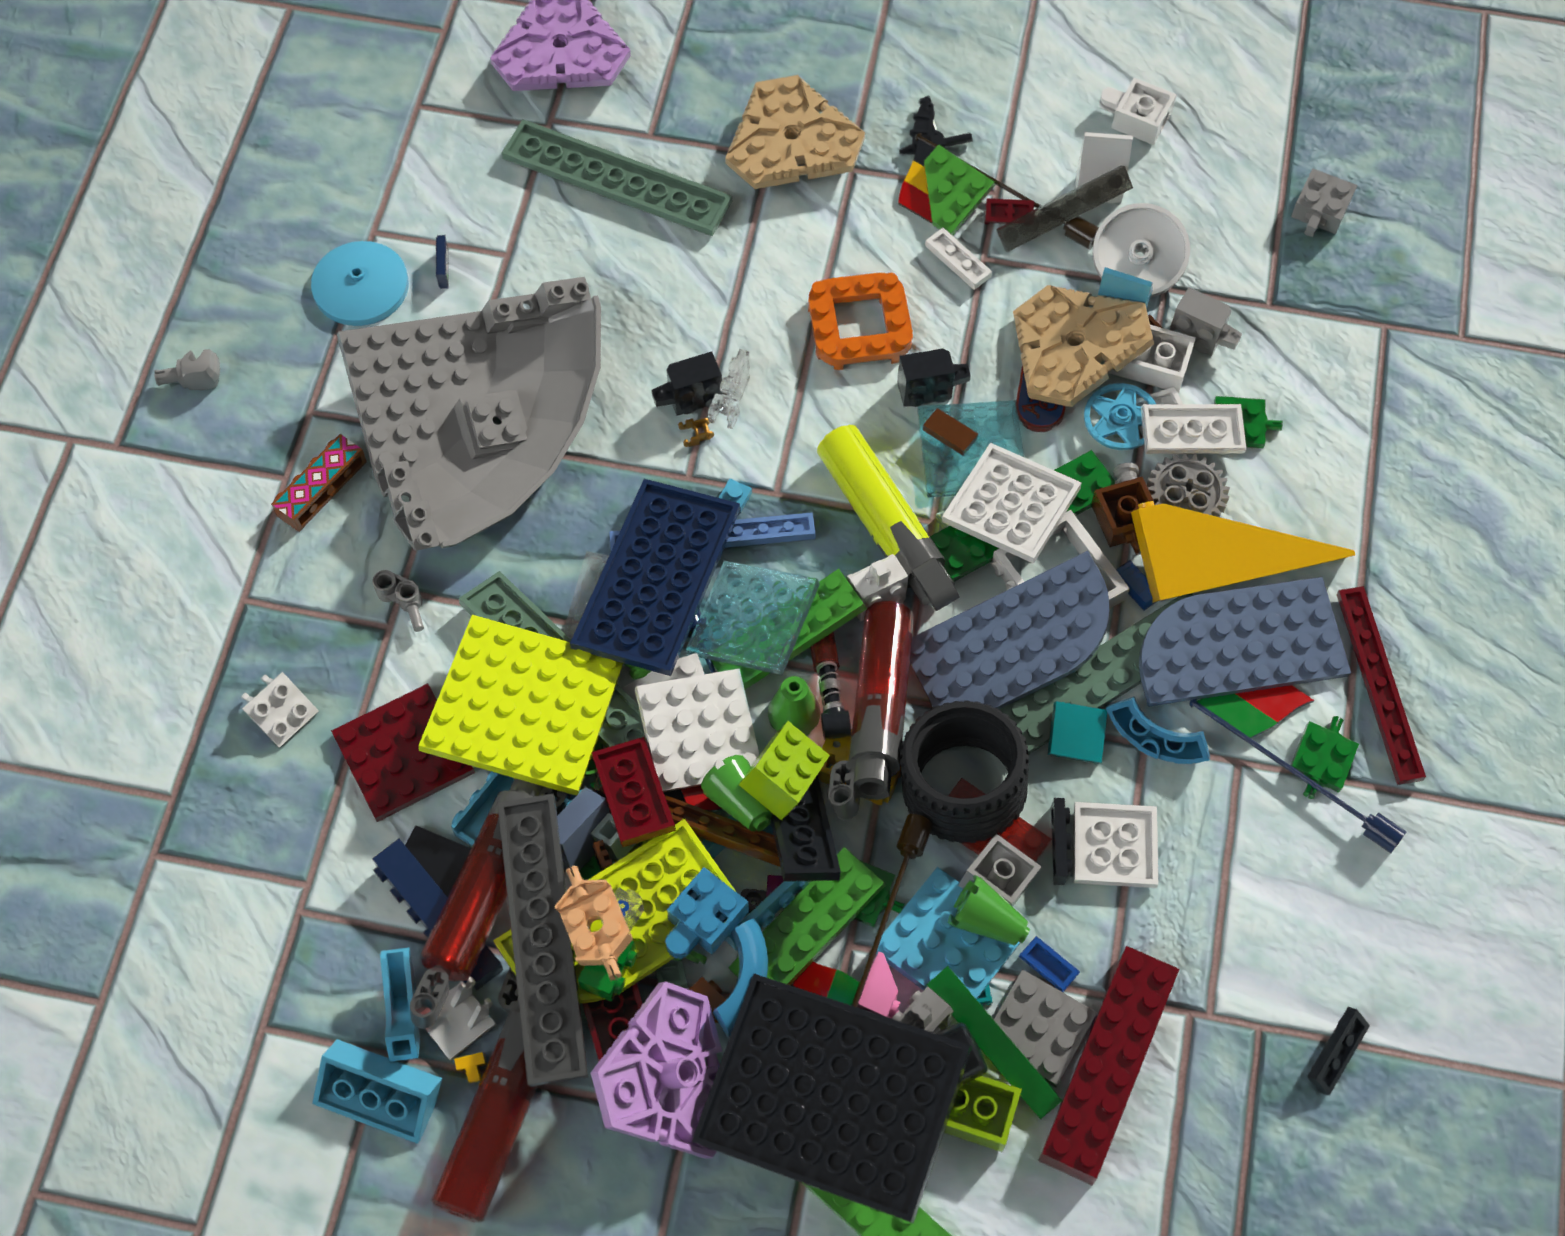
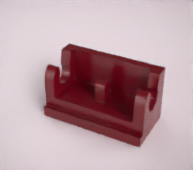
M986 199L984 224H1022L1032 227L1034 217L1033 200Z

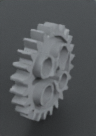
M1184 453L1182 459H1179L1174 454L1172 461L1165 457L1163 464L1157 463L1155 470H1151L1146 485L1155 505L1164 503L1220 517L1221 512L1224 513L1229 500L1228 492L1230 487L1225 486L1228 479L1220 478L1223 471H1214L1216 463L1207 465L1206 457L1198 461L1197 454H1194L1192 459H1188L1187 453ZM1169 497H1173L1177 501L1170 500ZM1194 503H1199L1202 507L1196 506Z

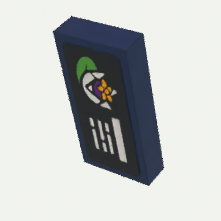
M437 235L436 278L440 289L449 288V248L446 235Z

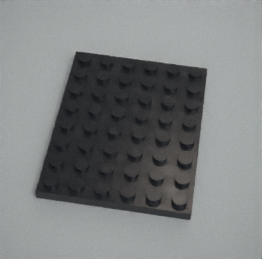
M754 973L692 1142L914 1223L972 1046Z

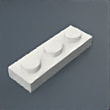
M941 228L926 240L925 246L973 290L992 277V271L944 228Z

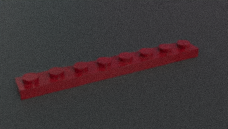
M1361 586L1339 590L1336 594L1396 783L1401 785L1423 781L1426 775L1365 588Z

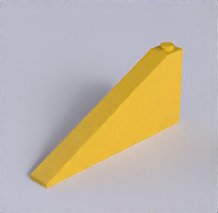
M1154 501L1138 504L1139 509L1131 512L1153 602L1355 556L1354 550L1164 503L1154 505Z

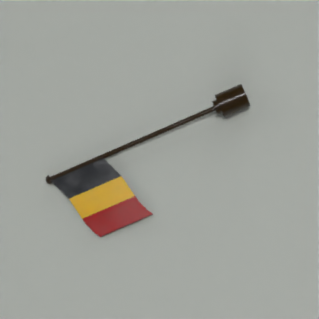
M918 133L915 136V140L918 143L914 159L901 186L899 205L932 224L924 161L937 145L922 137L921 133ZM972 166L973 168L987 176L989 179L994 181L995 185L1015 195L1021 200H1031L1028 197L1010 188L1009 186L984 173L983 171ZM1034 201L1035 208L1064 224L1063 229L1065 230L1064 235L1089 250L1093 247L1094 238L1099 227L1078 215H1075L1073 218L1069 217L1066 220Z

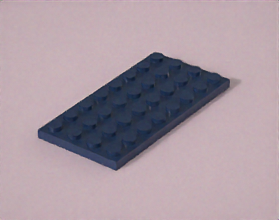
M644 479L571 639V649H580L592 655L671 676L739 514L740 503Z

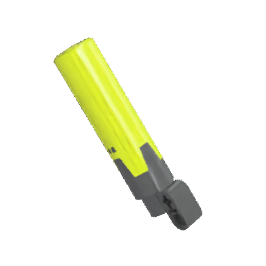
M846 425L833 429L826 434L817 447V454L885 558L891 554L896 556L908 575L907 588H912L922 605L932 604L936 611L960 598L954 587L955 583L944 568L946 560L859 429L855 425Z

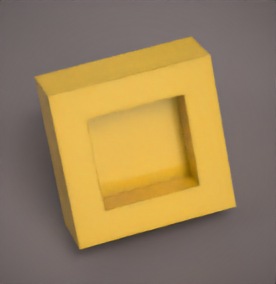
M484 1052L454 1059L457 1071L466 1070L468 1083L482 1081L479 1067L487 1065Z

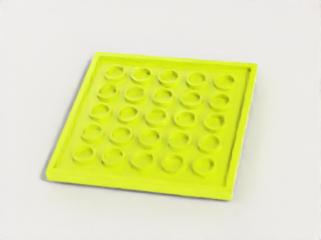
M472 615L419 743V751L577 796L624 663L592 655L580 649H571L570 642Z

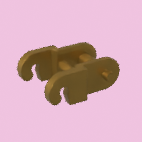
M691 418L687 419L684 425L683 422L678 423L679 429L692 428L696 436L691 437L690 442L687 439L683 441L685 447L700 445V441L710 440L714 437V432L709 431L708 428L710 419L702 418L694 421ZM703 427L704 432L699 433L698 428Z

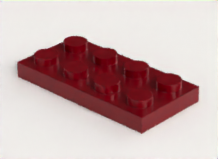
M644 737L591 752L622 847L676 831L675 823Z

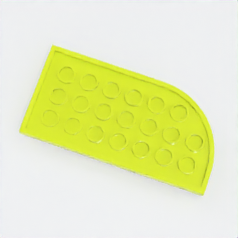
M685 819L675 824L676 831L653 838L589 879L607 880L613 889L617 902L624 900L629 904V909L625 911L624 918L632 935V941L635 944V952L638 955L631 969L627 968L623 976L626 981L622 992L674 959L668 953L665 943L666 936L675 927L668 920L667 909L703 867L735 891ZM619 904L620 909L625 907L624 904ZM595 920L591 925V932L599 931L603 926V920ZM510 929L494 939L493 942L516 975L512 932ZM573 948L579 1003L604 1000V998L580 989L578 979L584 966L576 961L575 958L577 956Z

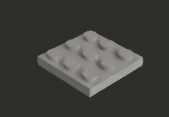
M1022 969L994 1020L1043 1078L1052 1086L1057 1087L1097 1012Z

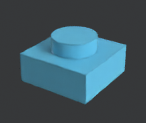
M729 478L719 498L740 503L739 512L741 513L752 494V488Z

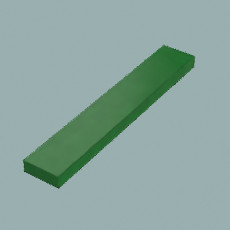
M949 966L944 968L926 984L952 1008V1016L958 1023L963 1022L967 1025L979 1048L1011 1086L1022 1089L1020 1096L1040 1120L1062 1102L1060 1096Z

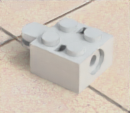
M1133 78L1125 93L1112 87L1105 88L1101 94L1100 108L1115 114L1112 129L1154 145L1173 111L1177 94Z

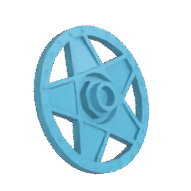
M1115 383L1104 386L1094 392L1086 403L1084 411L1085 426L1098 443L1108 448L1131 450L1144 445V437L1141 439L1139 437L1138 427L1142 426L1141 407L1136 406V394L1146 400L1148 404H1156L1154 399L1143 389L1131 384ZM1122 390L1116 400L1101 396L1110 391ZM1091 407L1102 417L1094 427L1090 419ZM1117 433L1125 443L1112 442L1104 437Z

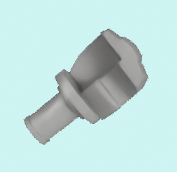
M210 349L203 350L197 359L191 350L182 359L177 360L176 367L155 370V381L158 386L179 382L183 388H188L189 390L214 389L219 382L220 361L216 353Z

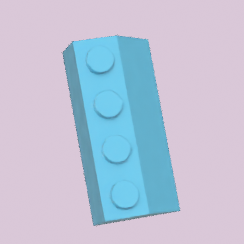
M337 1039L321 1057L312 1104L418 1144L436 1106L442 1078L397 1061L389 1062L387 1057Z

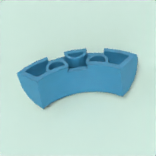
M1135 696L1106 707L1110 719L1120 734L1146 755L1177 764H1193L1210 760L1209 749L1203 731L1178 733L1160 727L1144 714Z
M755 918L734 928L731 933L739 956V976L729 998L713 1011L715 1018L727 1037L732 1033L753 974L767 977L768 974L766 943Z

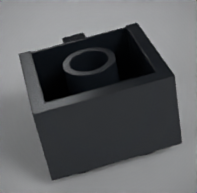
M944 348L901 355L899 357L897 384L903 407H918L925 403L945 402L952 399L953 386L970 381L971 375L968 364H953L950 352Z
M712 351L669 364L666 369L667 383L651 390L656 407L672 404L676 416L691 414L695 410L713 407L723 402L722 374Z

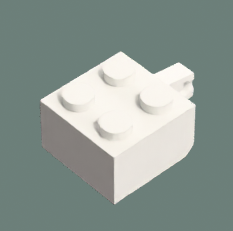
M893 554L872 563L856 573L848 575L846 578L867 608L857 615L860 622L867 618L873 619L877 617L883 610L889 607L896 608L906 599L908 575Z

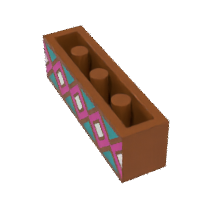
M341 434L334 440L329 441L318 457H314L309 462L308 467L301 474L296 475L291 484L274 498L271 505L276 516L300 532L366 464L367 460L363 449Z

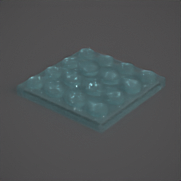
M1016 400L918 406L917 408L927 498L956 496L990 443L1024 457ZM937 408L978 433V439L964 456L922 430L923 424Z
M724 561L687 645V653L689 655L697 653L698 657L783 675L820 583L818 579Z

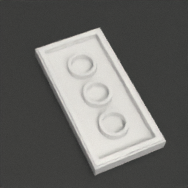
M1143 404L1141 407L1145 454L1245 453L1247 450L1241 404Z

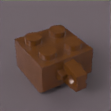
M1143 476L1095 490L1091 505L1109 547L1130 543L1136 555H1141L1131 512L1139 509L1138 504L1154 501Z

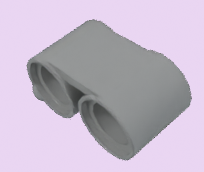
M388 570L377 572L372 582L378 598L383 602L393 601L399 604L401 609L409 613L414 631H422L424 626L418 610L422 605V597L417 584ZM386 584H391L388 588H382ZM408 594H414L410 598H404Z

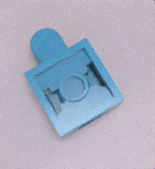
M703 867L667 909L668 920L675 925L665 939L668 953L674 958L683 959L699 944L713 955L747 915L748 901Z

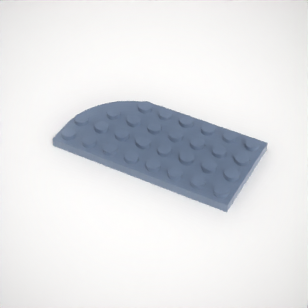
M1086 551L900 644L932 707L940 706L947 702L965 700L981 702L982 704L991 705L993 708L1001 709L1070 675L1093 656L1105 636L1109 622L1108 590L1098 567L1090 553Z
M1323 577L1199 594L1181 599L1166 608L1152 623L1142 642L1139 656L1140 678L1148 707L1343 678L1351 674Z

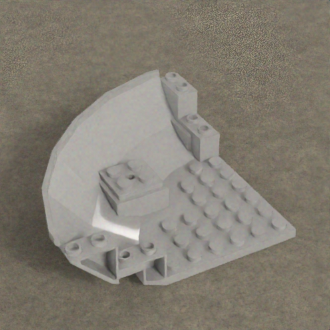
M585 277L543 282L535 294L488 300L483 309L478 312L338 332L339 346L375 479L383 497L389 496L394 515L393 520L415 551L437 546L441 548L453 547L508 518L555 472L584 423L601 367V305L598 295L591 298ZM524 303L530 306L529 310L523 307ZM493 417H498L501 420V424H494ZM401 496H408L409 502H404Z

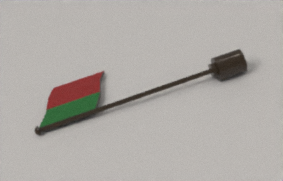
M909 814L906 817L896 845L904 859L860 982L843 971L823 966L813 961L795 980L794 987L854 1007L858 1006L909 859L921 857L924 853L933 827V823L928 818L918 814Z

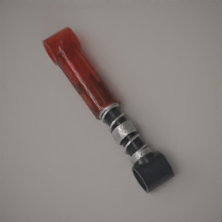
M833 631L810 647L813 669L820 677L818 683L820 695L823 697L821 702L824 706L823 713H821L824 740L851 737L849 711L844 709L843 702L840 701L842 694L840 682L837 679L838 673H836L840 664Z

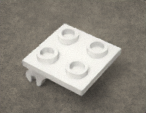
M283 672L275 679L264 675L261 680L267 686L254 698L247 693L241 696L243 700L247 701V704L242 708L243 711L279 748L319 712Z
M473 977L467 978L468 982L466 984L461 981L449 991L437 1020L432 1026L425 1028L450 1061L496 1026V1023L489 1016V1008L493 1005L489 998L485 999V1003L481 1006L472 994V987L476 983ZM426 1008L420 1014H427L431 1009Z

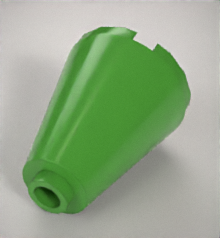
M797 676L786 678L768 706V719L771 727L779 731L789 721L807 736L818 725L821 711L819 703L805 680Z
M743 755L725 758L722 760L724 762L723 766L719 769L714 766L704 777L701 788L705 796L750 831L764 830L771 822V811L738 785L751 768L749 761Z
M974 875V882L969 880L953 906L957 909V913L955 916L949 915L948 924L955 928L1007 944L1016 945L1018 942L1023 943L1030 931V928L1027 927L1028 921L981 877Z

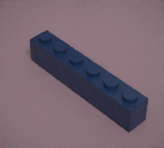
M397 839L372 858L376 866L373 871L382 883L386 880L393 888L389 891L399 904L402 901L407 904L409 909L406 912L415 924L419 922L423 924L426 928L423 933L432 945L438 943L444 949L460 912L403 842ZM472 928L455 965L460 970L457 975L464 984L468 982L467 978L473 977L476 981L473 987L477 991L503 971L501 962Z

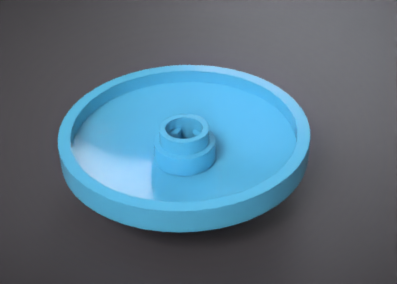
M370 241L351 242L333 249L319 261L311 279L312 294L320 311L331 320L349 326L370 325L389 317L401 306L406 298L409 287L407 270L400 256L389 247Z

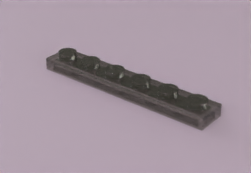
M1121 165L996 229L1004 250L1009 252L1132 189L1133 186L1126 167Z

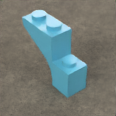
M410 948L381 951L380 961L386 1010L385 1042L389 1062L415 1059L419 1057L421 1038L419 1028L412 1023L410 1015V1002L417 989Z

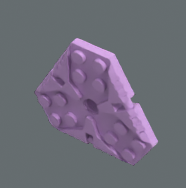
M530 0L524 8L525 10L517 18V24L510 28L490 59L491 64L512 91L557 89V83H566L567 88L611 86L631 54L628 46L618 37V34L614 32L609 23L602 20V15L589 0Z
M669 982L658 983L646 999V1002L642 1004L640 1010L630 1020L629 1029L620 1033L618 1039L614 1041L612 1047L608 1049L606 1055L602 1057L591 1072L605 1128L639 1139H645L649 1142L659 1141L662 1146L705 1159L715 1156L717 1151L692 1142L720 1065L716 1053L722 1051L707 996Z

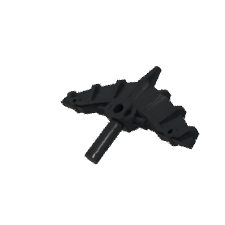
M925 96L919 99V110L913 114L915 123L913 129L909 132V135L912 137V144L900 149L899 154L915 155L918 143L915 140V136L918 133H921L925 139L937 146L939 144L945 149L949 146L972 142V134L970 132L944 138L943 133L938 131L937 125H935L934 105L931 102L930 96Z

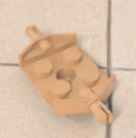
M572 866V870L570 868L566 870L571 881V887L555 905V909L560 913L576 953V961L583 966L603 965L607 970L609 979L616 980L615 975L618 978L622 975L616 963L618 961L617 958L632 941V935L613 889L607 880H582L578 867ZM598 919L603 920L602 928L597 932H591L592 923Z

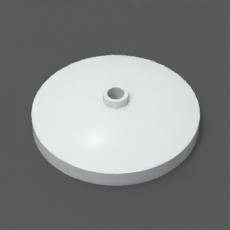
M1148 203L1130 204L1111 213L1098 228L1093 244V262L1101 279L1106 267L1153 282L1151 297L1165 293L1181 279L1190 256L1189 237L1181 221L1167 209ZM1142 252L1144 256H1139V254L1136 253Z

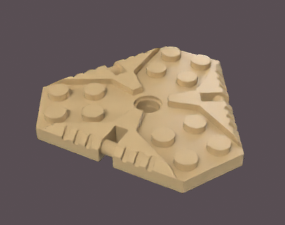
M798 75L755 83L742 115V122L738 125L725 160L726 164L754 189L798 182L801 175H807L809 180L853 172L865 139V132L850 121L848 117L844 116L842 112L838 111L835 106H829L828 101L821 97L815 89L811 88Z
M1047 285L1013 311L1019 348L1022 353L1021 360L1029 398L1072 407L1108 380L1109 371L1112 369L1116 372L1120 371L1154 345L1146 305L1143 302L1122 300L1121 298L1115 299L1105 295H1098L1096 297L1088 292L1083 293L1082 291L1067 290L1066 288Z

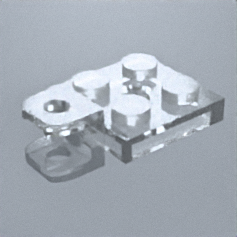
M739 349L737 356L732 357L729 364L728 377H723L720 385V391L723 394H715L708 411V422L710 423L715 422L719 413L726 415L728 421L727 428L733 429L740 414L739 403L750 379L749 351Z

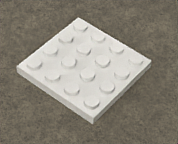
M990 443L944 512L942 522L1034 564L1081 489V482Z
M740 669L636 686L635 693L647 747L663 792L701 786L709 770L714 766L719 769L724 765L722 760L727 757L743 755L749 761L750 766H752L760 755Z

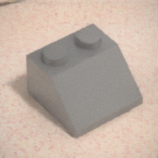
M996 834L967 869L958 886L964 888L969 880L974 882L973 876L976 875L981 877L1013 907L1036 876L1041 866Z

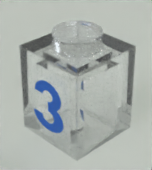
M618 887L614 894L627 926L631 931L644 912L643 901H641L642 897L631 889L625 891Z

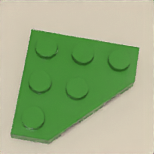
M938 144L924 161L932 225L939 230L944 228L953 236L994 188L995 182Z

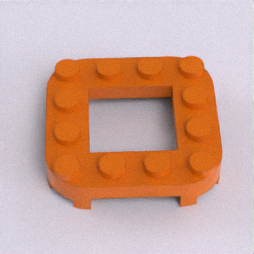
M871 273L816 281L812 284L808 298V312H810L818 360L821 359L825 363L834 366V370H843L844 364L891 359V364L899 362L901 355H906L911 349L913 330L905 290L896 274ZM879 298L887 333L840 339L834 304Z

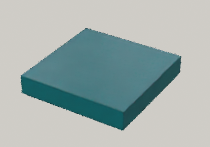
M1059 701L1054 702L1048 755L1097 764L1102 763L1107 710Z

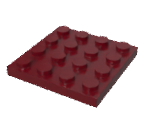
M428 683L331 730L377 822L475 773L470 765L419 751V743L437 702Z

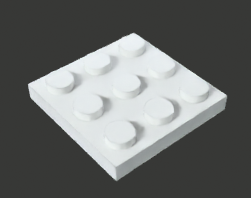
M1075 802L1074 883L1157 888V807Z

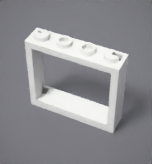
M1069 510L1064 514L1051 536L1063 531L1079 554L1086 551L1090 553L1105 581L1110 609L1126 600L1130 588L1073 512ZM998 549L993 553L991 565L995 569V574L998 577L1001 576L1005 582L1006 589L1009 590L1023 583L1024 580L1009 561L1015 555Z

